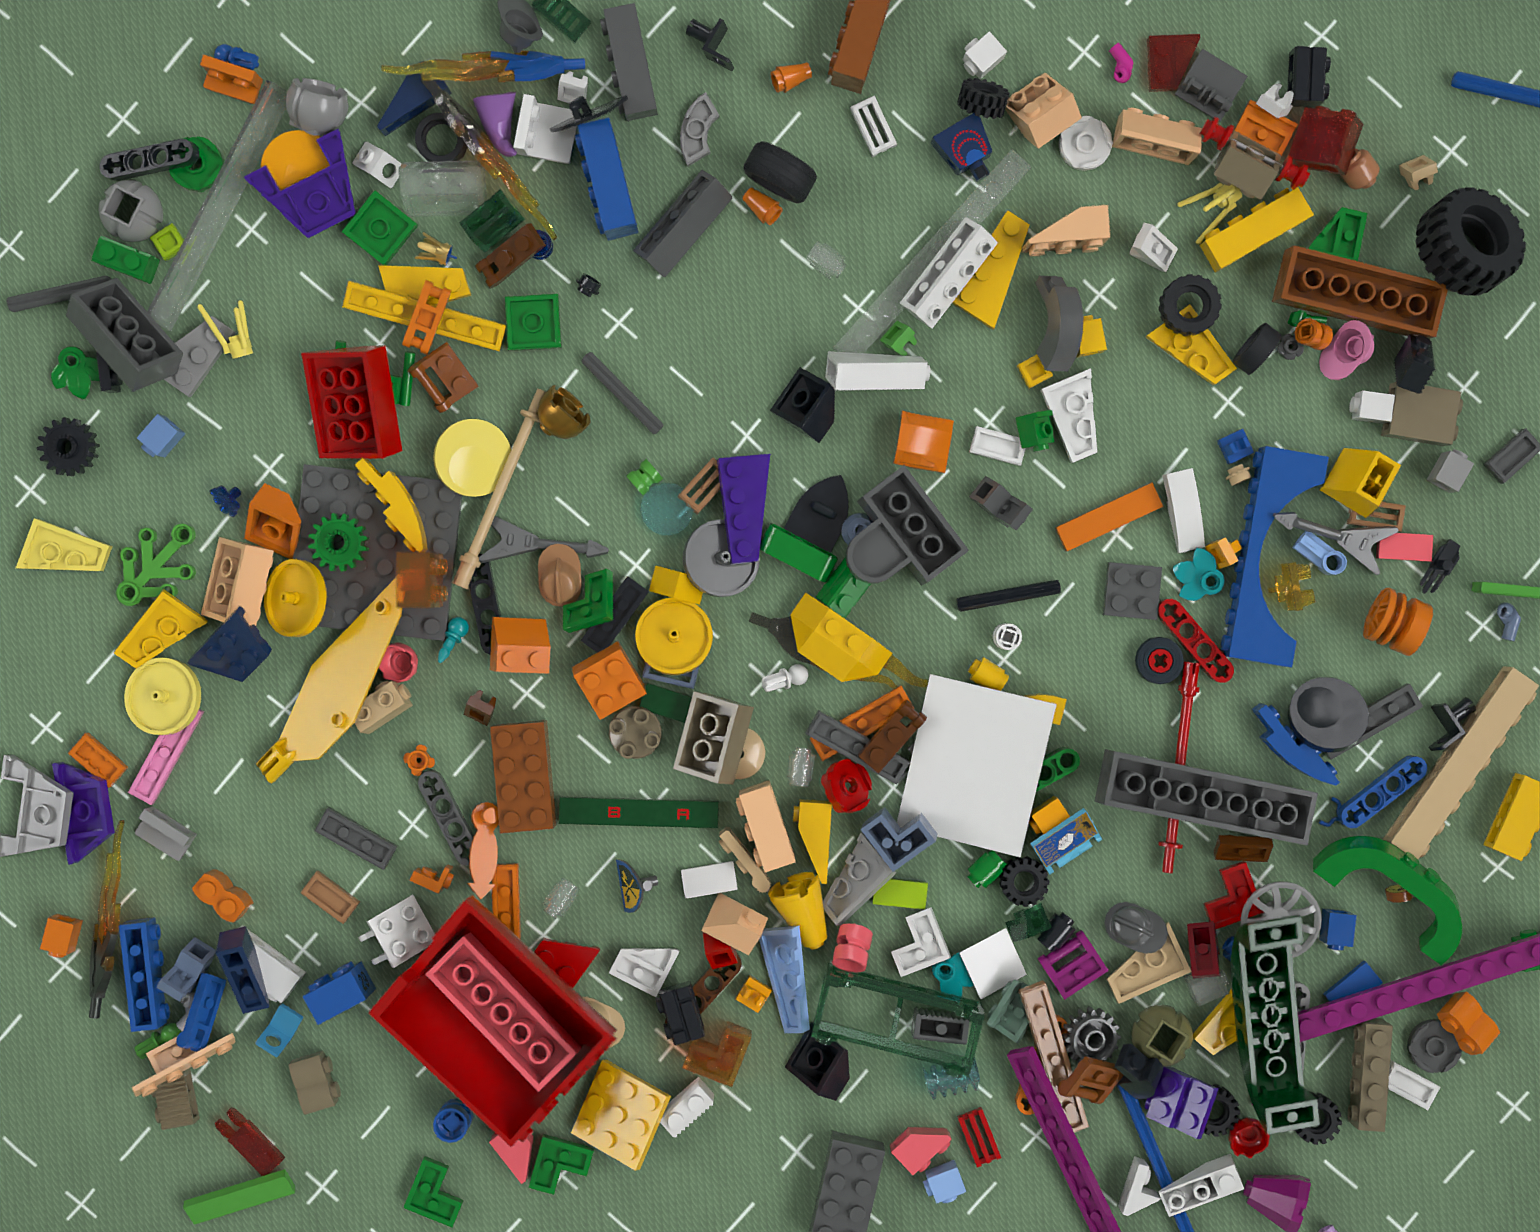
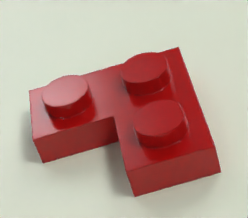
M1245 861L1220 869L1219 872L1228 895L1203 903L1209 922L1214 921L1216 929L1241 921L1243 907L1248 898L1256 891ZM1252 904L1248 918L1261 914L1263 911Z

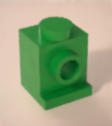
M1052 410L1034 412L1015 418L1022 449L1032 447L1033 452L1049 449L1048 444L1054 442L1053 427L1049 416L1053 415Z

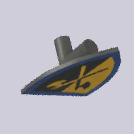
M617 859L616 863L624 912H636L643 901L644 891H650L653 886L658 885L657 876L639 879L635 870L628 862Z

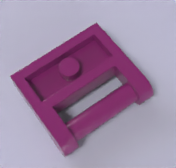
M1082 930L1075 933L1076 936L1066 942L1060 949L1057 948L1054 952L1046 956L1043 954L1037 958L1064 1000L1109 971ZM1081 945L1086 950L1056 971L1051 966Z

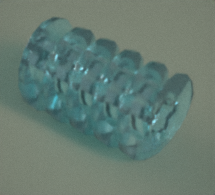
M974 1056L972 1057L971 1065L966 1058L961 1060V1067L958 1066L955 1060L951 1061L950 1069H948L945 1063H941L939 1072L935 1065H931L930 1074L922 1067L927 1091L933 1100L937 1097V1091H940L943 1098L947 1097V1089H950L953 1095H957L959 1086L964 1093L968 1091V1084H971L975 1091L978 1090L980 1077Z

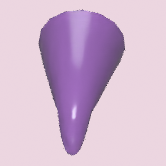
M516 92L484 95L474 98L473 102L478 116L495 148L506 157L515 156L517 152L513 148L510 138Z

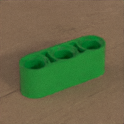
M772 523L769 524L760 543V550L822 582H827L838 561V558L832 553Z
M1060 747L1045 755L1042 766L1045 765L1049 768V774L1046 778L1039 779L1036 792L1074 772L1080 765L1078 753L1068 747ZM1064 753H1070L1072 755L1071 764L1066 767L1062 766L1060 763L1061 756Z

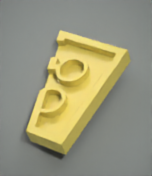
M34 518L16 568L104 571L113 546Z

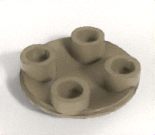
M631 706L622 709L613 717L609 725L610 742L614 749L626 759H639L650 755L658 747L662 736L659 720L651 711L643 707Z

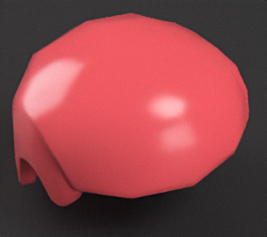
M401 642L389 644L379 666L383 678L397 683L410 680L417 672L418 657L414 650Z

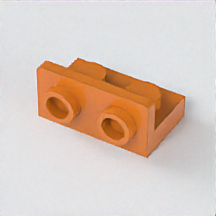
M203 54L200 65L207 71L203 84L205 89L250 104L256 103L263 79L255 71Z

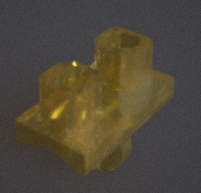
M1296 562L1281 564L1283 577L1282 575L1274 576L1276 586L1269 587V593L1277 592L1278 602H1284L1287 599L1288 611L1303 610L1304 606L1315 603L1313 589L1300 590L1299 580L1311 578L1310 565L1296 564Z

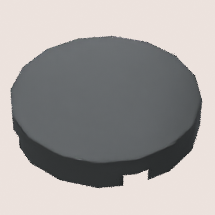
M1430 1019L1419 1023L1413 1028L1408 1037L1407 1049L1409 1057L1416 1066L1428 1073L1449 1071L1457 1064L1461 1057L1462 1050L1458 1046L1454 1034L1446 1031L1442 1027L1440 1020Z

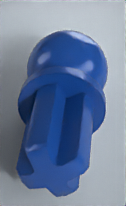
M222 44L214 51L216 59L249 70L259 67L258 56L244 52L239 47L232 48L230 45Z

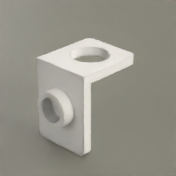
M369 142L364 143L352 162L353 165L371 174L389 188L394 186L405 168L402 163L387 152ZM388 163H392L394 173L392 176L385 178L382 174L383 167Z

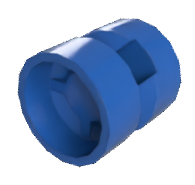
M458 1098L445 1102L434 1118L433 1128L436 1136L448 1143L457 1142L462 1139L472 1123L473 1111Z

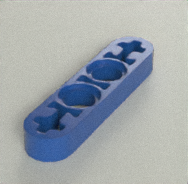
M1408 755L1341 805L1337 811L1339 823L1349 828L1361 826L1421 780L1427 772L1426 762L1422 758ZM1411 762L1416 764L1418 763V765L1415 767L1417 770L1416 773L1408 772L1411 769ZM1400 770V772H1403V773H1406V774H1405L1404 776H1402L1400 773H1398V771ZM1395 776L1398 779L1399 785L1396 790L1389 791L1386 782L1390 777ZM1374 792L1378 797V801L1375 806L1368 807L1365 802L1366 796ZM1361 807L1366 812L1364 813L1363 811H1360L1358 809ZM1348 810L1352 812L1357 811L1353 815L1354 821L1346 820L1348 818Z

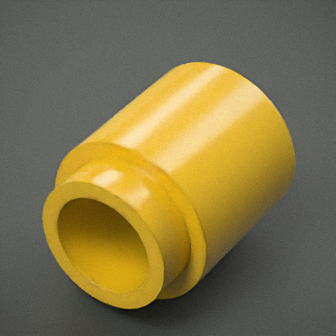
M982 657L980 661L975 659L968 670L971 674L969 678L971 681L979 686L999 691L1004 688L1009 679V675L1005 674L1004 669L985 657Z

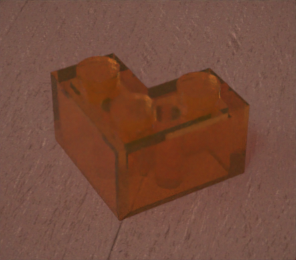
M727 1021L718 1045L700 1038L690 1042L682 1068L732 1087L752 1038V1030Z

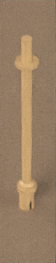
M541 389L536 390L528 411H520V414L525 417L471 547L459 559L461 563L452 583L467 590L476 567L479 568L481 564L478 555L534 422L540 423L537 406L540 399L546 393Z

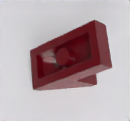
M1214 921L1187 924L1193 979L1220 976L1218 957L1220 949Z

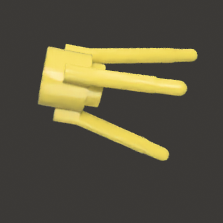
M1218 183L1211 189L1178 202V207H1182L1214 194V200L1203 207V211L1206 212L1216 205L1220 208L1225 207L1196 240V244H1201L1205 239L1204 235L1213 231L1222 219L1237 207L1235 202L1242 198L1240 188L1232 184L1227 186Z
M239 300V308H234L239 335L229 337L230 343L226 342L209 314L199 304L197 308L222 345L224 354L231 353L232 359L253 353L243 301Z

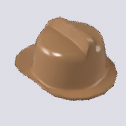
M559 543L550 545L543 550L539 557V589L546 602L554 606L563 607V605L575 602L581 593V564L579 556L568 545Z

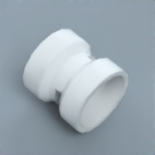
M1003 623L994 629L992 638L997 647L1004 650H1012L1020 645L1022 633L1014 624Z

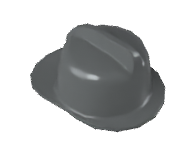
M497 1L501 16L499 33L501 38L511 45L514 53H520L522 49L530 47L534 41L542 38L543 32L536 13L527 1Z
M1128 902L1117 903L1106 914L1104 923L1110 938L1137 952L1145 954L1155 953L1163 947L1167 940L1168 931L1163 919L1156 913L1136 904Z

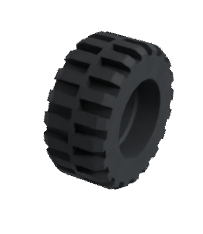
M1465 187L1453 190L1422 215L1416 229V236H1418L1415 241L1416 248L1420 250L1418 256L1420 261H1424L1426 271L1435 276L1434 280L1437 283L1444 284L1449 291H1458V294L1478 296L1489 292L1519 269L1525 255L1526 242L1523 241L1525 234L1518 225L1520 223L1517 216H1513L1510 212L1512 209L1507 204L1504 205L1500 202L1501 199L1498 196H1491L1489 191L1484 189L1477 190L1476 188ZM1465 235L1470 238L1476 249L1468 242Z

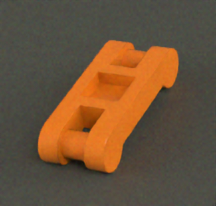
M428 280L424 283L402 342L403 346L408 348L413 346L420 349V353L426 355L430 351L452 290L445 287L443 289L433 286L434 283ZM429 296L439 299L437 306L427 303ZM416 330L425 332V338L416 337Z

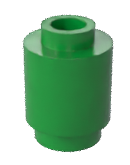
M991 850L988 854L985 852L967 869L970 872L967 877L977 888L982 885L986 889L1004 872L1002 869L1007 864Z

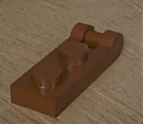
M532 223L525 224L491 254L479 261L475 267L479 273H483L487 279L485 281L489 289H492L546 245ZM494 264H496V266L499 269V271L496 274L491 268Z
M905 700L858 754V757L878 774L927 719L924 713H918L913 709V704L908 700ZM904 716L911 720L907 726L900 721Z

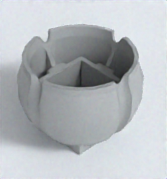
M299 78L293 79L285 99L286 109L290 117L289 124L313 136L326 135L341 126L348 113L347 91L342 88L336 91V85L316 79L303 78L302 82H300Z
M124 180L112 184L105 190V198L99 202V215L104 228L114 237L119 236L125 242H139L150 238L158 231L156 224L163 221V209L161 201L153 189L147 185L143 186L141 182L136 180ZM124 194L140 201L129 224L113 217Z

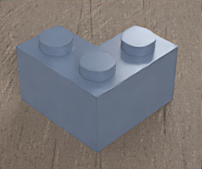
M885 807L864 821L860 829L893 872L936 842L938 835L922 813L900 828Z

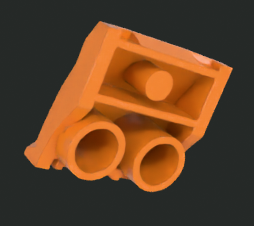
M902 411L893 464L945 473L954 421Z

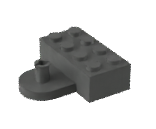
M903 465L857 501L873 523L850 541L846 550V563L854 577L869 584L881 583L906 566L922 586L967 553L969 549L905 465Z

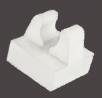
M571 71L567 74L562 73L559 80L557 100L570 104L579 96H583L586 99L588 77L583 76L582 79L573 77V72Z
M1280 83L1273 85L1265 94H1262L1256 103L1276 118L1287 116L1293 107L1291 102L1294 93L1288 91L1283 98H1280L1278 94L1282 86Z

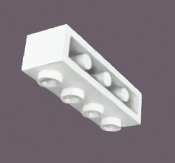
M965 217L901 300L900 304L915 318L933 328L998 242L981 225Z

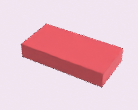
M1395 533L1377 542L1376 558L1431 562L1433 535Z

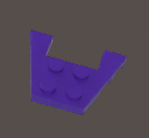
M339 128L316 139L330 166L283 190H280L267 165L244 176L250 185L256 188L268 202L272 203L307 238L356 214Z

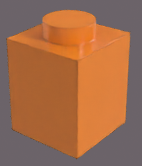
M61 914L49 917L40 949L49 951L48 955L59 958L74 952L83 920Z

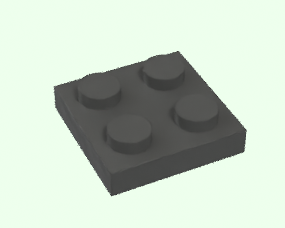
M1108 562L1103 615L1157 620L1162 567Z

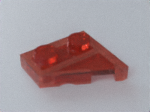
M1200 34L1156 35L1147 38L1149 92L1177 90L1200 40Z

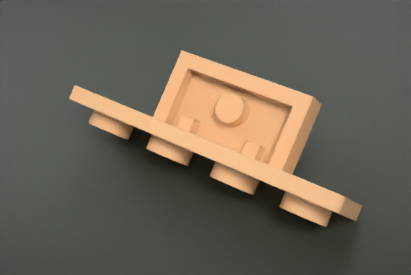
M233 1033L198 1052H194L190 1048L184 1049L179 1047L176 1043L177 1037L147 1052L146 1056L156 1074L132 1087L135 1097L142 1095V1097L148 1096L158 1089L157 1085L165 1081L171 1083L183 1076L182 1072L190 1067L197 1069L208 1062L207 1058L216 1053L220 1056L233 1048L232 1044L235 1043Z

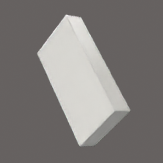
M976 426L969 453L1021 466L1025 449L1021 448L1019 437Z
M1391 1060L1388 1089L1429 1110L1440 1086Z

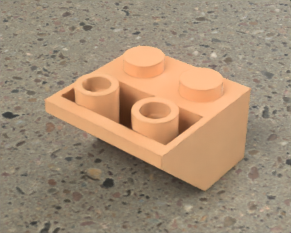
M1047 73L1036 77L1020 91L1012 94L1008 98L1005 108L1023 136L1038 149L1082 118L1073 94Z

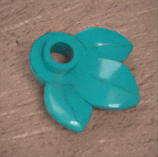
M1202 548L1195 549L1193 562L1184 561L1173 566L1176 578L1184 584L1179 596L1186 600L1196 601L1205 594H1217L1224 586V576L1216 569V559L1211 553ZM1213 576L1215 583L1212 586H1207L1206 579Z
M960 952L947 960L932 965V973L940 981V989L947 997L960 1001L963 987L974 986ZM943 965H947L950 967V969L942 970L940 967Z

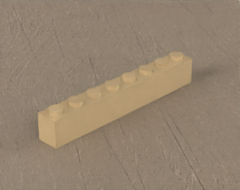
M1502 667L1475 706L1476 711L1471 713L1463 723L1462 728L1466 733L1445 749L1383 840L1392 843L1405 853L1410 852L1417 859L1426 855L1429 851L1431 840L1443 831L1445 827L1444 822L1447 817L1459 808L1461 797L1465 792H1469L1473 788L1477 774L1489 765L1491 754L1495 749L1503 745L1506 740L1505 734L1510 727H1514L1519 722L1521 711L1535 699L1537 694L1535 691L1539 687L1537 683L1514 667Z

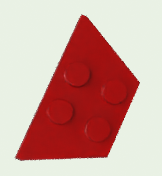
M543 938L534 953L574 988L601 949L595 946L587 947L577 945V943H562Z

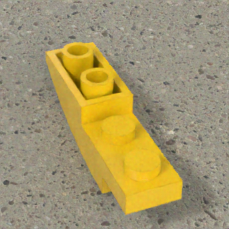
M362 458L355 464L360 470L357 475L366 485L371 483L378 490L375 495L384 505L388 503L391 505L383 512L387 517L385 520L386 524L395 533L399 530L405 537L403 540L404 544L413 553L416 550L419 553L426 552L428 549L423 522L404 484L394 472L388 471L382 476L368 459Z

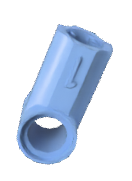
M1305 531L1292 547L1317 566L1319 571L1325 575L1339 574L1347 566V560L1343 553L1335 551L1311 532ZM1329 556L1337 559V567L1334 570H1330L1326 565V560Z

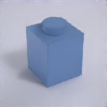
M157 414L137 439L143 443L141 448L150 456L166 457L186 433L166 416Z

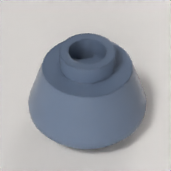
M856 513L844 521L842 537L847 545L857 534L873 523L867 514Z

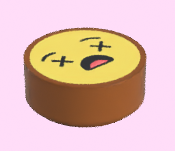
M1400 885L1389 886L1385 889L1386 899L1390 902H1407L1414 897Z

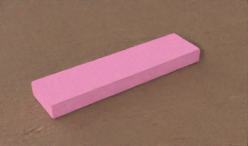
M199 709L194 720L182 731L171 735L158 736L128 791L129 794L150 805L155 803L204 711Z

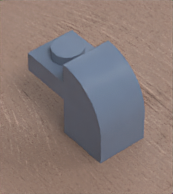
M194 937L180 952L175 965L160 980L157 988L180 1002L187 993L190 994L198 985L201 973H206L216 950Z

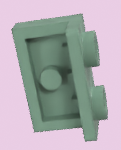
M1014 979L1013 982L1009 981L1002 990L1003 998L999 1004H995L990 1009L987 1016L990 1019L987 1025L997 1029L1014 1042L1019 1043L1029 1028L1019 989L1028 985L1021 980Z

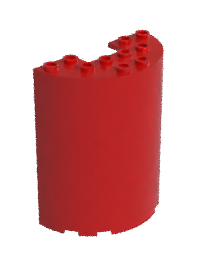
M472 895L462 902L432 937L434 941L416 962L397 978L368 1013L500 1138L512 1147L518 1139L522 1143L534 1131L530 1126L534 1122L539 1125L559 1103L556 1097L560 1093L565 1096L615 1042L617 1038L613 1034L617 1029ZM470 932L582 1047L539 1092L426 976V973L463 936Z

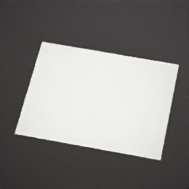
M930 674L922 713L927 716V719L917 731L897 824L903 827L922 813L938 833L937 837L1021 857L1057 704Z

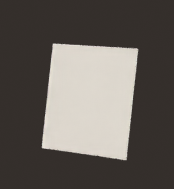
M1006 928L960 952L980 999L1005 987L1009 981L1013 982L1014 979L1018 980L1027 975Z

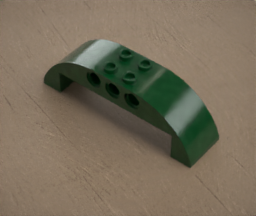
M1300 915L1241 925L1234 936L1231 950V985L1240 1063L1254 1110L1267 1134L1319 1125L1318 1102L1304 1088L1291 947V945L1303 943Z

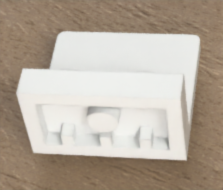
M524 94L514 142V149L517 154L569 164L577 126L558 132H551L549 128L572 118V111L567 108L537 103L535 96Z

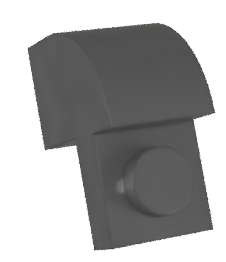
M987 476L983 478L969 496L994 519L1007 528L1011 527L1014 530H1017L1025 522L1033 510L1028 504L1012 496L1003 486Z

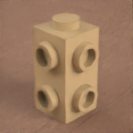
M384 681L375 687L376 691L366 696L355 721V725L360 733H372L413 706L409 700L411 694L404 684Z

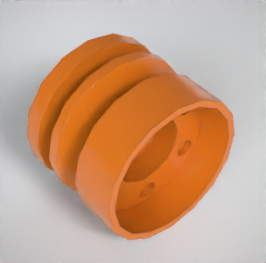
M1385 588L1376 597L1368 612L1363 628V636L1370 641L1376 640V643L1379 645H1385L1389 642L1391 650L1411 656L1420 647L1427 635L1433 617V608L1430 604L1415 598L1407 601L1405 594L1396 593L1391 588Z

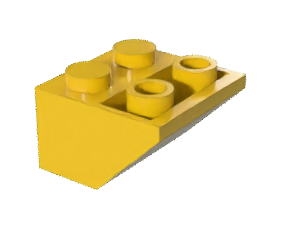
M1344 448L1320 491L1367 518L1380 506L1401 465L1379 451Z

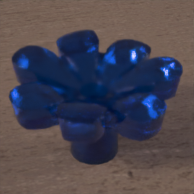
M222 485L211 489L209 492L214 496V502L218 505L221 504L220 511L235 517L240 508V504L236 501L242 494L240 489L233 487L227 491Z

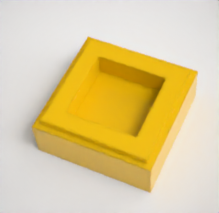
M1037 354L1016 366L1028 389L1053 376L1051 371H1045Z

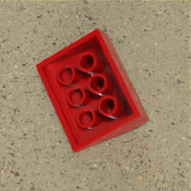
M386 345L359 346L301 353L319 458L383 459L403 451Z

